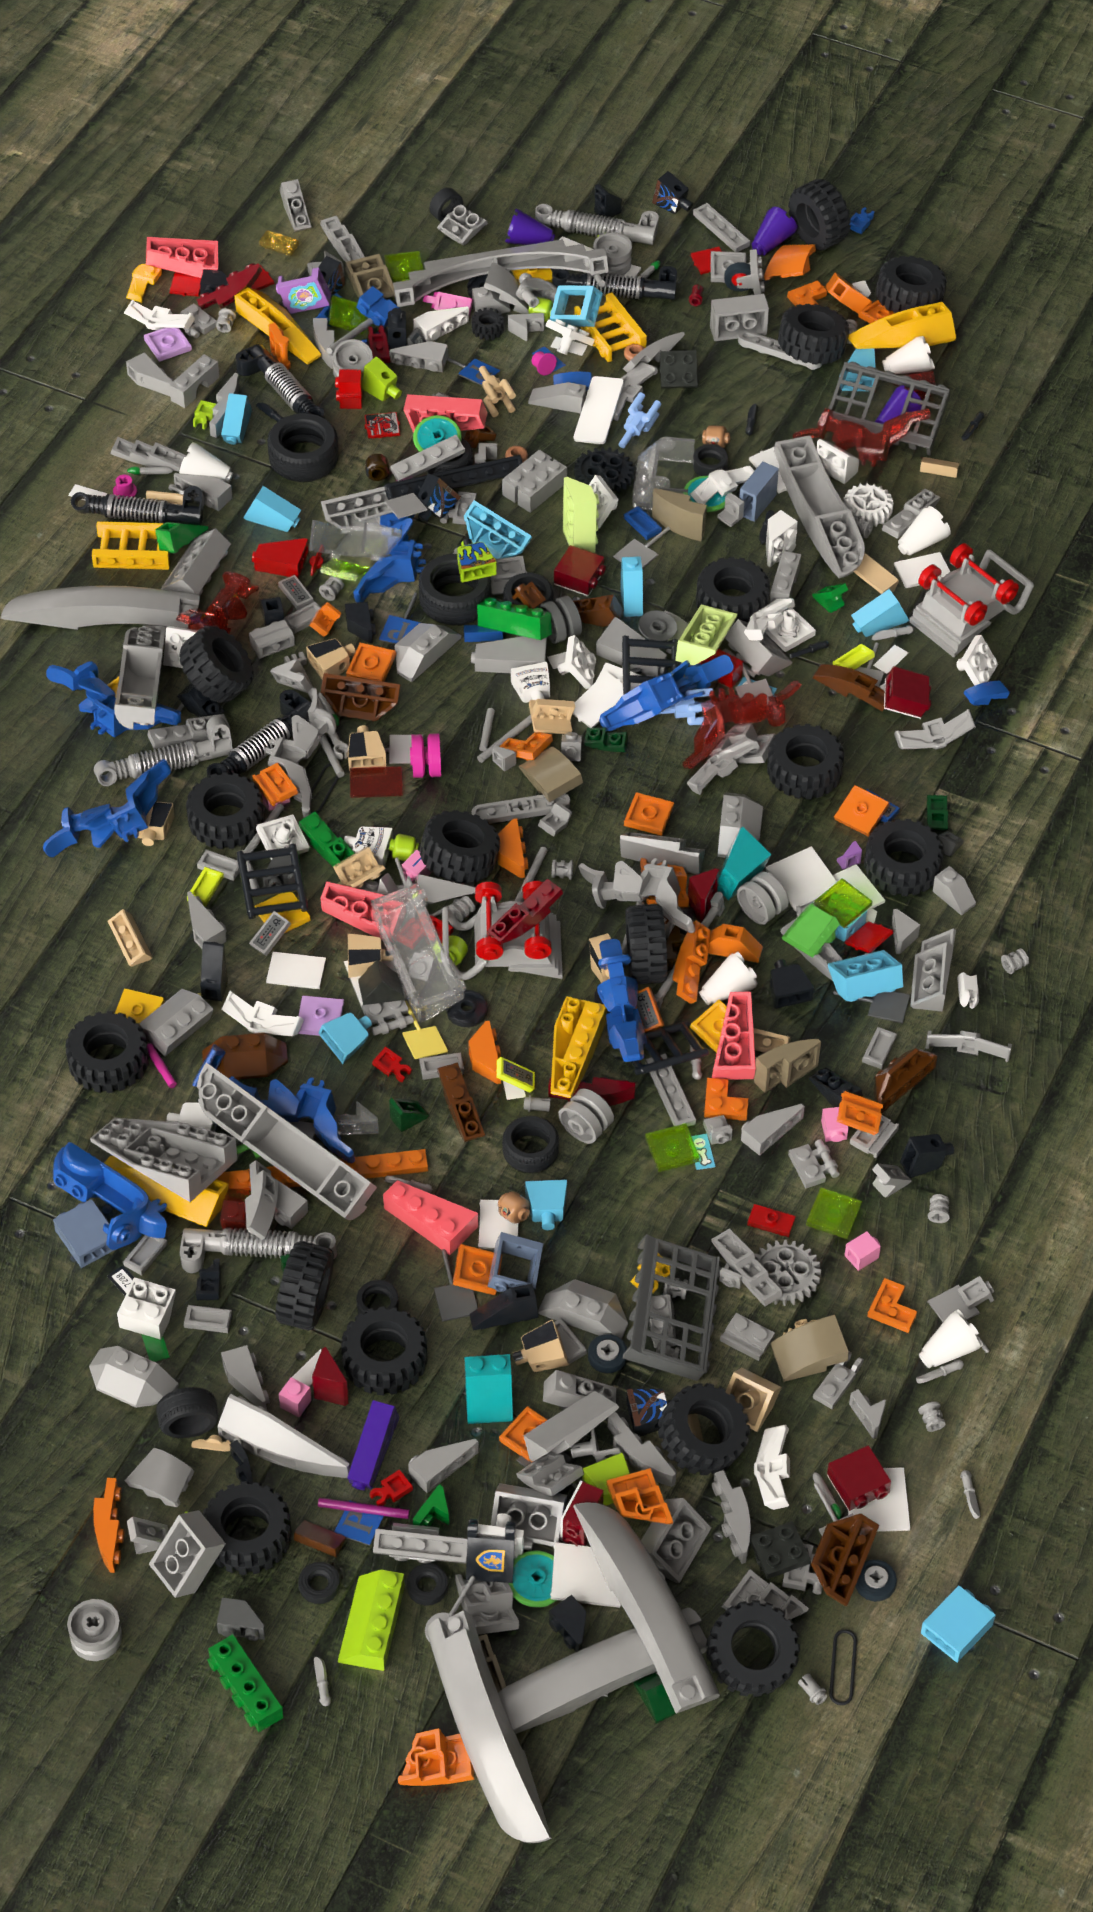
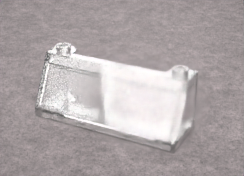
M417 883L371 900L373 919L418 1023H421L464 999L466 986L462 978L459 979L455 976L425 906V901H428L425 890H420Z

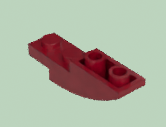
M252 263L240 272L234 271L230 273L229 277L226 278L229 285H221L212 293L206 292L200 295V298L197 299L199 307L203 310L218 303L222 309L233 303L236 294L247 287L250 288L262 272L260 265Z
M546 879L521 905L515 903L487 930V933L496 938L501 944L521 936L551 913L549 907L563 894L562 889L549 879Z
M593 1077L592 1084L581 1081L574 1093L575 1095L579 1089L591 1090L604 1099L609 1106L634 1099L635 1083L626 1080L619 1081L605 1077ZM550 1078L548 1087V1097L566 1099L569 1102L571 1098L551 1094Z

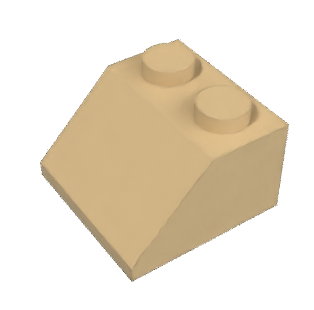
M741 1367L733 1372L726 1393L729 1395L732 1393L736 1397L735 1401L742 1404L744 1407L743 1413L747 1414L749 1419L746 1425H749L750 1429L758 1432L771 1412L781 1386Z

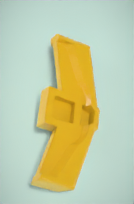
M146 263L137 266L132 273L133 279L126 298L143 303L147 285H155L162 275L161 268L149 266Z

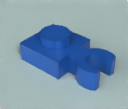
M864 207L861 210V214L855 213L851 217L850 229L862 234L874 218V211L866 213L867 208Z

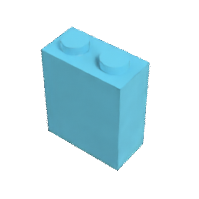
M958 1585L923 1622L921 1634L958 1663L993 1626L995 1614L988 1605L982 1604L975 1599L972 1592L967 1589L964 1590Z

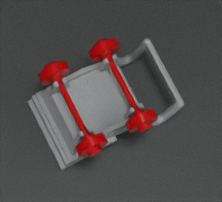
M966 543L956 547L950 557V563L959 569L941 577V569L932 564L921 572L918 584L924 589L930 590L926 593L924 600L913 609V616L909 620L912 625L952 657L961 652L975 636L991 624L989 620L1004 609L1012 615L1019 613L1024 608L1034 587L1032 581L992 550L985 552L980 566L976 565L972 555L973 549ZM990 560H993L1025 585L1023 593L1015 606H1012L1009 602L1015 598L1019 585L1012 579L1007 581L1002 579L999 583L985 572Z
M531 881L526 883L522 889L523 899L526 900L543 882ZM483 882L476 886L475 899L481 903V907L477 914L467 922H459L449 907L442 909L443 963L456 979L469 980L482 971L484 967H508L510 972H525L562 979L560 921L556 920V915H553V913L547 915L541 922L521 936L501 944L496 938L489 935L487 930L515 903L521 905L523 902L508 901L497 903L502 898V888L499 884ZM448 921L453 928L460 931H466L474 927L475 966L467 972H461L449 957Z

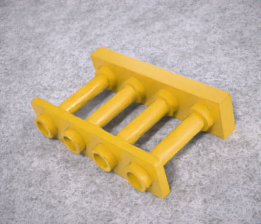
M612 292L606 294V302L599 307L597 314L607 312L611 314V317L595 322L594 327L580 326L582 330L590 333L589 337L595 339L593 346L599 350L601 357H604L607 362L612 361V352L631 344H639L646 348V334ZM575 306L573 315H580V307ZM613 323L620 326L603 334H600L597 330ZM621 334L629 337L612 345L606 342V340Z
M97 522V534L102 539L100 549L92 550L93 567L169 570L168 551H160L158 544L157 551L146 550L147 539H157L155 529L164 523ZM109 538H120L119 550L108 549ZM128 538H139L138 550H127Z

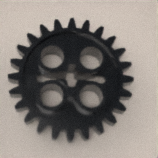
M595 447L594 452L587 450V455L582 453L581 458H577L574 468L575 480L589 485L594 476L598 475L603 478L613 493L615 490L621 493V488L627 489V485H631V480H633V462L630 461L629 456L625 457L624 452L618 454V449L613 452L611 447L608 450L601 447V450L598 451Z

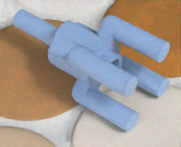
M639 392L628 409L630 415L624 425V429L627 432L619 442V447L625 448L632 436H639L642 431L648 432L659 416L657 411L661 406L660 401L656 400L649 411L645 413L641 411L643 408L641 402L645 398V394Z
M713 689L687 690L685 695L704 691L705 694L698 697L713 696ZM691 698L680 701L659 714L674 713L675 718L687 717L689 725L714 724L715 716L695 717V713L716 710V705L712 701L698 702Z

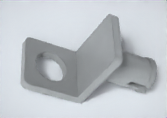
M594 1429L591 1430L592 1438L590 1441L571 1446L573 1459L593 1455L596 1462L607 1459L605 1458L606 1455L621 1453L620 1448L599 1451L598 1439Z

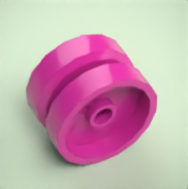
M439 733L427 736V746H424L421 734H411L410 764L413 767V778L424 777L425 765H428L431 777H441Z

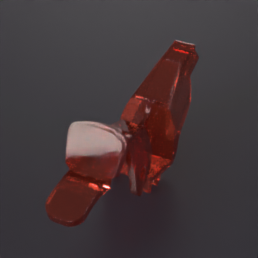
M828 408L823 411L817 424L818 428L798 431L793 434V439L809 435L811 438L824 439L827 431L834 433L832 441L836 443V446L843 450L856 446L862 466H865V461L869 459V462H872L871 466L875 467L877 460H887L889 447L906 436L913 423L929 419L931 413L929 409L908 411L886 421L880 433H871L863 425L846 420L839 421L833 418V410Z
M230 571L224 572L222 576L225 588L220 590L207 610L189 609L180 613L176 620L188 624V629L200 630L204 626H217L219 629H224L230 634L231 628L227 627L228 620L245 619L247 616V610L240 598L247 599L252 593L259 590V586L251 584V581L241 574Z
M793 681L778 694L768 696V705L767 695L764 693H760L755 698L753 694L745 693L740 698L738 695H735L732 688H728L729 695L725 694L723 688H719V697L714 695V691H710V700L701 703L704 720L694 737V752L683 761V767L692 769L712 753L725 737L724 724L727 722L749 724L761 722L766 718L773 727L784 724L785 705L782 701L792 696L801 687V683Z

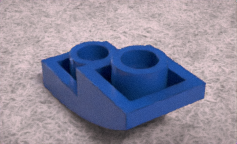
M578 371L553 375L554 385L566 382L586 385L587 391L592 380V373Z
M1001 681L981 683L964 691V695L968 698L969 702L976 706L989 705L991 699H1006L1010 693Z

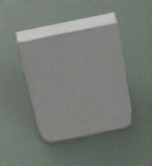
M493 746L492 760L503 771H507L516 765V752Z

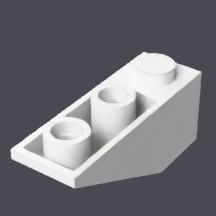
M460 307L428 311L413 319L414 330L419 328L426 342L434 341L469 322V308Z

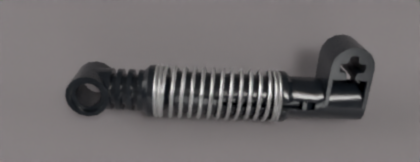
M664 266L660 269L659 280H649L641 276H635L634 278L631 276L629 278L628 275L626 278L625 275L617 277V274L614 277L613 274L605 276L604 273L601 276L605 281L604 287H599L590 273H584L581 276L577 273L575 276V273L570 275L566 269H556L552 273V284L557 288L558 286H594L603 293V296L612 292L615 297L623 295V298L625 296L627 298L635 296V299L649 297L675 300L677 270L672 266Z
M262 344L254 345L236 354V368L239 375L250 376L262 371L266 381L296 414L309 413L325 419L324 409L313 403V399L306 389L281 362H277Z
M190 486L184 492L183 505L171 504L166 500L158 501L155 499L154 501V499L150 500L149 498L141 499L139 497L137 499V497L133 498L131 496L129 498L124 495L121 497L114 494L97 497V495L92 496L83 492H77L71 498V505L81 514L91 512L92 514H100L101 512V515L107 518L114 517V519L118 516V519L122 517L124 520L126 517L127 520L130 518L132 521L134 518L135 521L138 519L139 522L143 519V522L151 520L152 523L155 520V523L159 521V523L174 522L201 525L204 514L205 495L199 487ZM195 493L198 495V497H195L194 501L197 504H199V507L188 505V503L194 504V501L191 498V496H194ZM85 499V505L78 507V501Z
M294 690L283 691L279 697L280 711L283 717L274 719L264 726L263 729L257 731V734H253L247 741L245 740L244 743L231 750L228 757L220 763L209 765L206 770L207 778L216 773L217 775H222V773L228 772L229 775H233V773H244L249 770V768L261 761L262 758L269 755L265 752L266 747L269 749L274 748V745H270L268 742L270 739L278 740V738L283 737L284 740H289L292 737L291 718L298 715L309 722L308 710L311 702Z

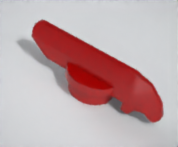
M322 545L319 546L316 556L310 558L311 576L316 573V569L322 567Z

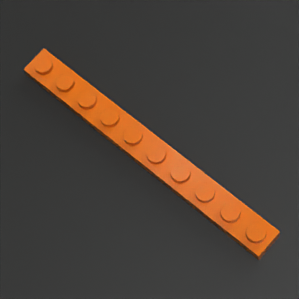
M425 1149L355 1157L354 1163H348L343 1158L340 1159L366 1179L428 1172ZM275 1166L266 1167L271 1171L273 1178L288 1188L301 1186ZM250 1169L223 1172L217 1178L229 1184L227 1195L251 1192Z

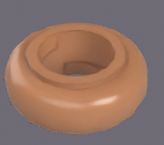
M639 344L627 346L624 350L625 358L630 361L644 347Z
M512 446L505 453L506 458L516 454L521 455L522 462L528 458L527 450L521 446Z

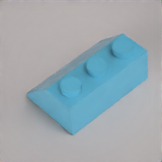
M885 950L828 963V969L837 993L846 1001L852 1002L866 996L873 997L878 993L893 992L903 987L902 964Z

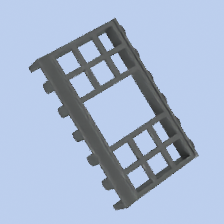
M844 362L824 420L825 428L829 429L831 423L837 424L842 431H846L847 427L856 429V433L860 436L867 432L874 434V439L881 440L882 436L890 438L891 443L894 445H898L899 441L909 443V448L916 450L917 446L927 449V455H931L950 399V389L944 385L930 384L925 380L917 381L906 375L898 376L891 371L883 372L871 366H860L856 362ZM848 372L858 374L855 383L846 381ZM862 375L875 378L872 387L859 384ZM878 380L910 388L896 428L865 420ZM844 385L854 387L850 398L840 396ZM857 389L870 391L867 403L854 400ZM914 389L927 392L924 401L911 398ZM931 393L943 396L941 405L928 402ZM838 400L848 403L845 414L835 412ZM909 402L922 405L919 416L906 413ZM852 404L865 407L862 418L849 415ZM926 406L939 409L935 421L922 418ZM904 418L917 421L913 432L900 429ZM921 422L934 425L930 436L917 433Z
M646 1234L638 1244V1248L643 1250L637 1259V1263L641 1264V1269L635 1276V1282L639 1283V1286L632 1297V1301L636 1302V1307L629 1317V1320L634 1321L633 1327L627 1334V1339L631 1340V1345L623 1354V1359L698 1381L703 1374L708 1372L710 1365L707 1359L712 1348L710 1336L714 1330L712 1317L717 1307L714 1304V1300L719 1290V1286L716 1283L721 1270L719 1266L720 1257H714L656 1239ZM657 1253H659L661 1256H664V1257H667V1258H671L672 1261L657 1256ZM677 1261L690 1264L691 1266L678 1263ZM656 1262L671 1266L669 1278L655 1274ZM696 1267L709 1270V1272L697 1269ZM676 1268L690 1272L689 1284L674 1280ZM695 1274L708 1278L707 1290L694 1286ZM654 1280L705 1295L702 1328L650 1312ZM649 1318L664 1322L662 1335L647 1330ZM669 1324L683 1328L682 1341L667 1336ZM688 1330L701 1333L700 1346L687 1343ZM646 1336L661 1340L660 1353L645 1349ZM666 1342L681 1346L679 1359L665 1355ZM686 1348L699 1352L697 1364L685 1361Z

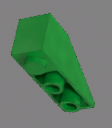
M166 522L155 529L159 550L176 553L181 547L190 544V541L201 536L209 528L202 525Z

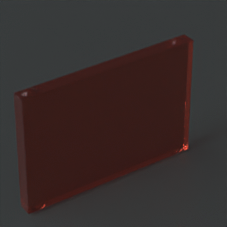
M401 766L350 768L351 798L402 796Z

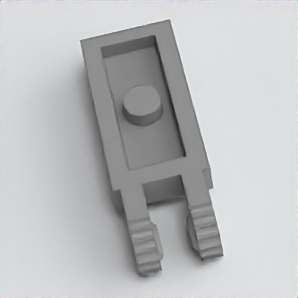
M848 1351V1361L834 1365L813 1394V1399L833 1409L856 1378V1373L861 1368L864 1359L860 1357L856 1359L850 1370L845 1367L852 1355Z

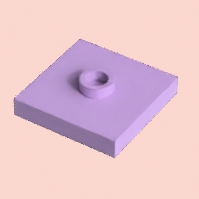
M163 328L144 335L145 342L159 362L192 350L191 344L180 328Z
M302 996L299 1017H302L304 1021L298 1034L320 1036L318 1032L324 1023L342 1016L344 999Z

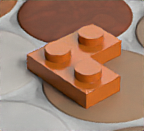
M817 280L788 291L787 297L794 306L799 304L819 305L816 300L826 297L827 290Z
M534 732L526 741L508 738L499 747L516 752V757L534 760L553 742L552 734Z
M707 1078L704 1117L712 1118L724 1115L725 1119L747 1121L748 1098L727 1097L729 1079Z
M884 1278L867 1317L909 1333L916 1319L917 1311L898 1304L905 1286Z

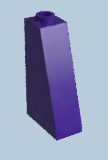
M372 1400L347 1477L355 1489L365 1491V1488H373L400 1418L395 1406Z

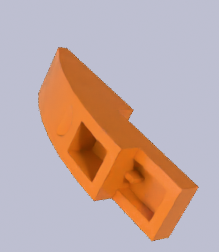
M697 920L693 922L695 932H687L683 940L672 979L678 983L676 995L690 1004L697 1002L700 968L707 964L710 929Z
M107 1478L104 1498H95L93 1509L98 1547L110 1573H115L116 1564H120L121 1550H118L119 1543L124 1541V1529L120 1528L118 1508H116V1501L121 1500V1487H118L116 1478Z

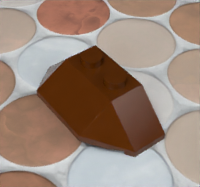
M324 673L321 694L338 716L377 722L398 704L401 684Z
M266 1033L222 1036L202 1050L203 1062L214 1044L226 1051L216 1070L227 1078L233 1076L237 1080L268 1077L282 1065L288 1063L286 1043Z
M917 1048L902 1054L899 1058H894L885 1070L882 1069L876 1074L874 1098L875 1102L883 1104L881 1113L935 1069L937 1061L935 1053Z
M861 1513L827 1524L811 1563L826 1595L844 1606H847L879 1528V1524Z

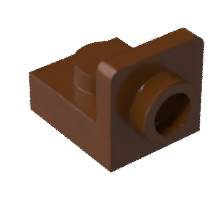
M485 425L482 429L467 430L464 439L471 445V448H476L479 440L483 442L486 440L494 441L497 434L488 425Z
M532 581L527 585L523 583L515 589L516 594L512 596L513 600L519 597L524 605L532 609L546 600Z

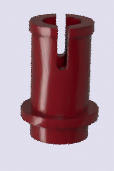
M699 284L692 287V294L689 296V302L692 306H699L703 302L702 293L704 288L700 285L698 290Z

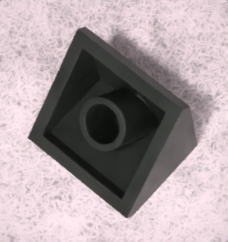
M376 960L358 979L363 1005L405 1000L400 975L379 960Z

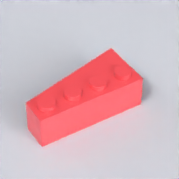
M147 237L146 265L201 278L203 269L218 270V241Z
M407 394L404 412L413 433L416 426L423 419L430 416L440 415L448 417L456 422L461 431L484 428L487 417V410L482 399Z
M326 882L320 898L323 912L395 946L396 935L400 932L406 915L404 899Z
M730 992L712 1078L729 1080L754 1079L756 1068L751 992Z
M399 1180L383 1194L385 1210L441 1250L445 1249L448 1255H451L478 1228L477 1212Z

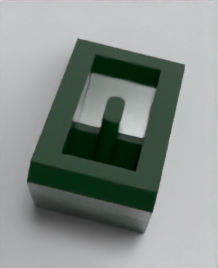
M391 1098L389 1100L390 1118L401 1132L429 1117V1114L418 1101Z
M654 1672L634 1682V1686L655 1723H659L676 1714L657 1673Z

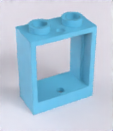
M558 286L550 320L554 322L556 319L566 323L565 326L571 324L573 326L594 327L603 293L594 286ZM569 295H585L580 315H564Z

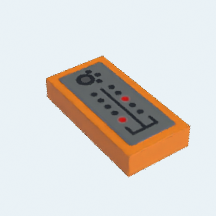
M646 987L638 991L636 1008H638L645 1033L665 1026L651 988Z

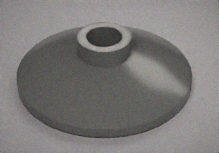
M654 610L642 615L639 620V630L649 640L669 641L677 632V623L668 613Z

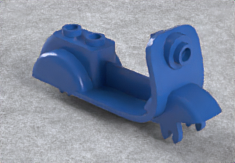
M68 1142L65 1147L60 1149L53 1165V1180L55 1184L81 1202L98 1197L123 1213L112 1218L109 1225L106 1223L103 1225V1231L107 1234L106 1243L110 1249L115 1250L129 1245L139 1239L142 1234L152 1238H165L167 1223L160 1215V1212L166 1210V1203L160 1205V1199L150 1201L146 1192L138 1185L72 1142Z

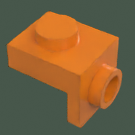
M326 602L316 612L309 626L325 637L342 613Z

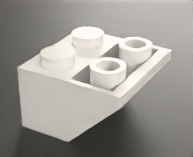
M822 439L817 441V452L826 473L843 484L847 483L858 472L859 459L831 442Z
M782 510L768 519L766 556L767 566L769 567L780 561L782 551L792 552L796 547L798 521Z
M134 1277L117 1313L119 1327L161 1340L170 1321L176 1290Z

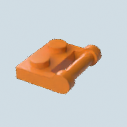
M275 322L268 324L270 351L275 360L281 362L288 370L291 367L287 348L289 339L284 336L282 329H279Z

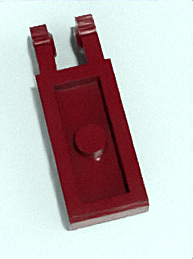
M383 325L379 326V333L374 334L372 326L368 327V341L373 359L377 356L383 363H390L387 336Z

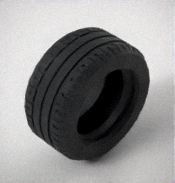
M299 413L286 416L279 420L268 434L267 442L270 465L275 472L288 480L295 482L315 481L329 474L337 464L339 457L337 432L332 424L318 415ZM301 442L314 443L320 446V448L308 453H295L286 449L295 443Z
M446 554L430 561L423 568L419 576V600L423 611L433 620L445 625H465L477 620V604L485 601L486 598H491V576L463 582L462 584L469 585L474 589L468 594L448 596L441 594L437 589L448 583H462L457 554Z

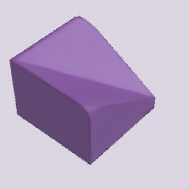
M856 841L850 845L843 856L837 858V862L843 870L861 863L862 849Z

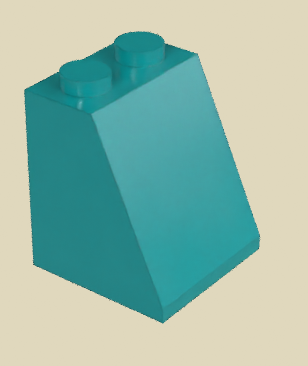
M744 827L740 828L719 874L717 891L721 892L728 900L737 894L739 887L763 871L772 855Z
M510 1354L465 1357L468 1424L513 1421Z

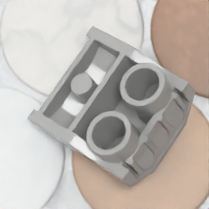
M460 204L451 213L447 214L437 228L446 236L464 246L488 223L485 219L480 218L470 210L468 211L465 206Z

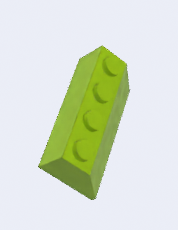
M378 1570L359 1576L338 1663L385 1671L405 1588L403 1573Z

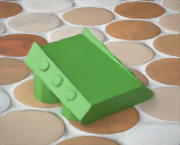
M812 902L786 931L782 939L813 958L822 951L824 943H831L835 940L836 929L840 924L835 916L833 917L814 906Z

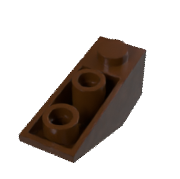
M614 594L573 601L579 612L581 622L602 627L609 626L615 617L621 620L624 611Z

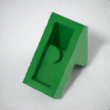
M846 583L830 585L813 593L812 596L829 613H832L844 606L842 593L848 591Z
M439 1484L413 1517V1525L430 1527L435 1518L449 1525V1512L443 1486Z

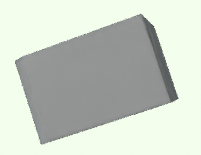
M893 909L892 928L896 954H901L918 938L920 924L900 910Z

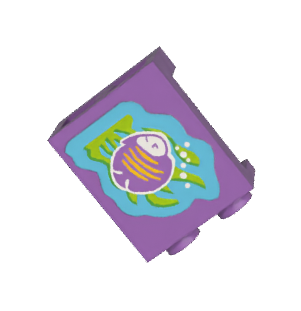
M319 267L312 269L311 276L285 282L283 276H279L276 291L281 295L283 305L287 307L290 314L330 306L331 292Z

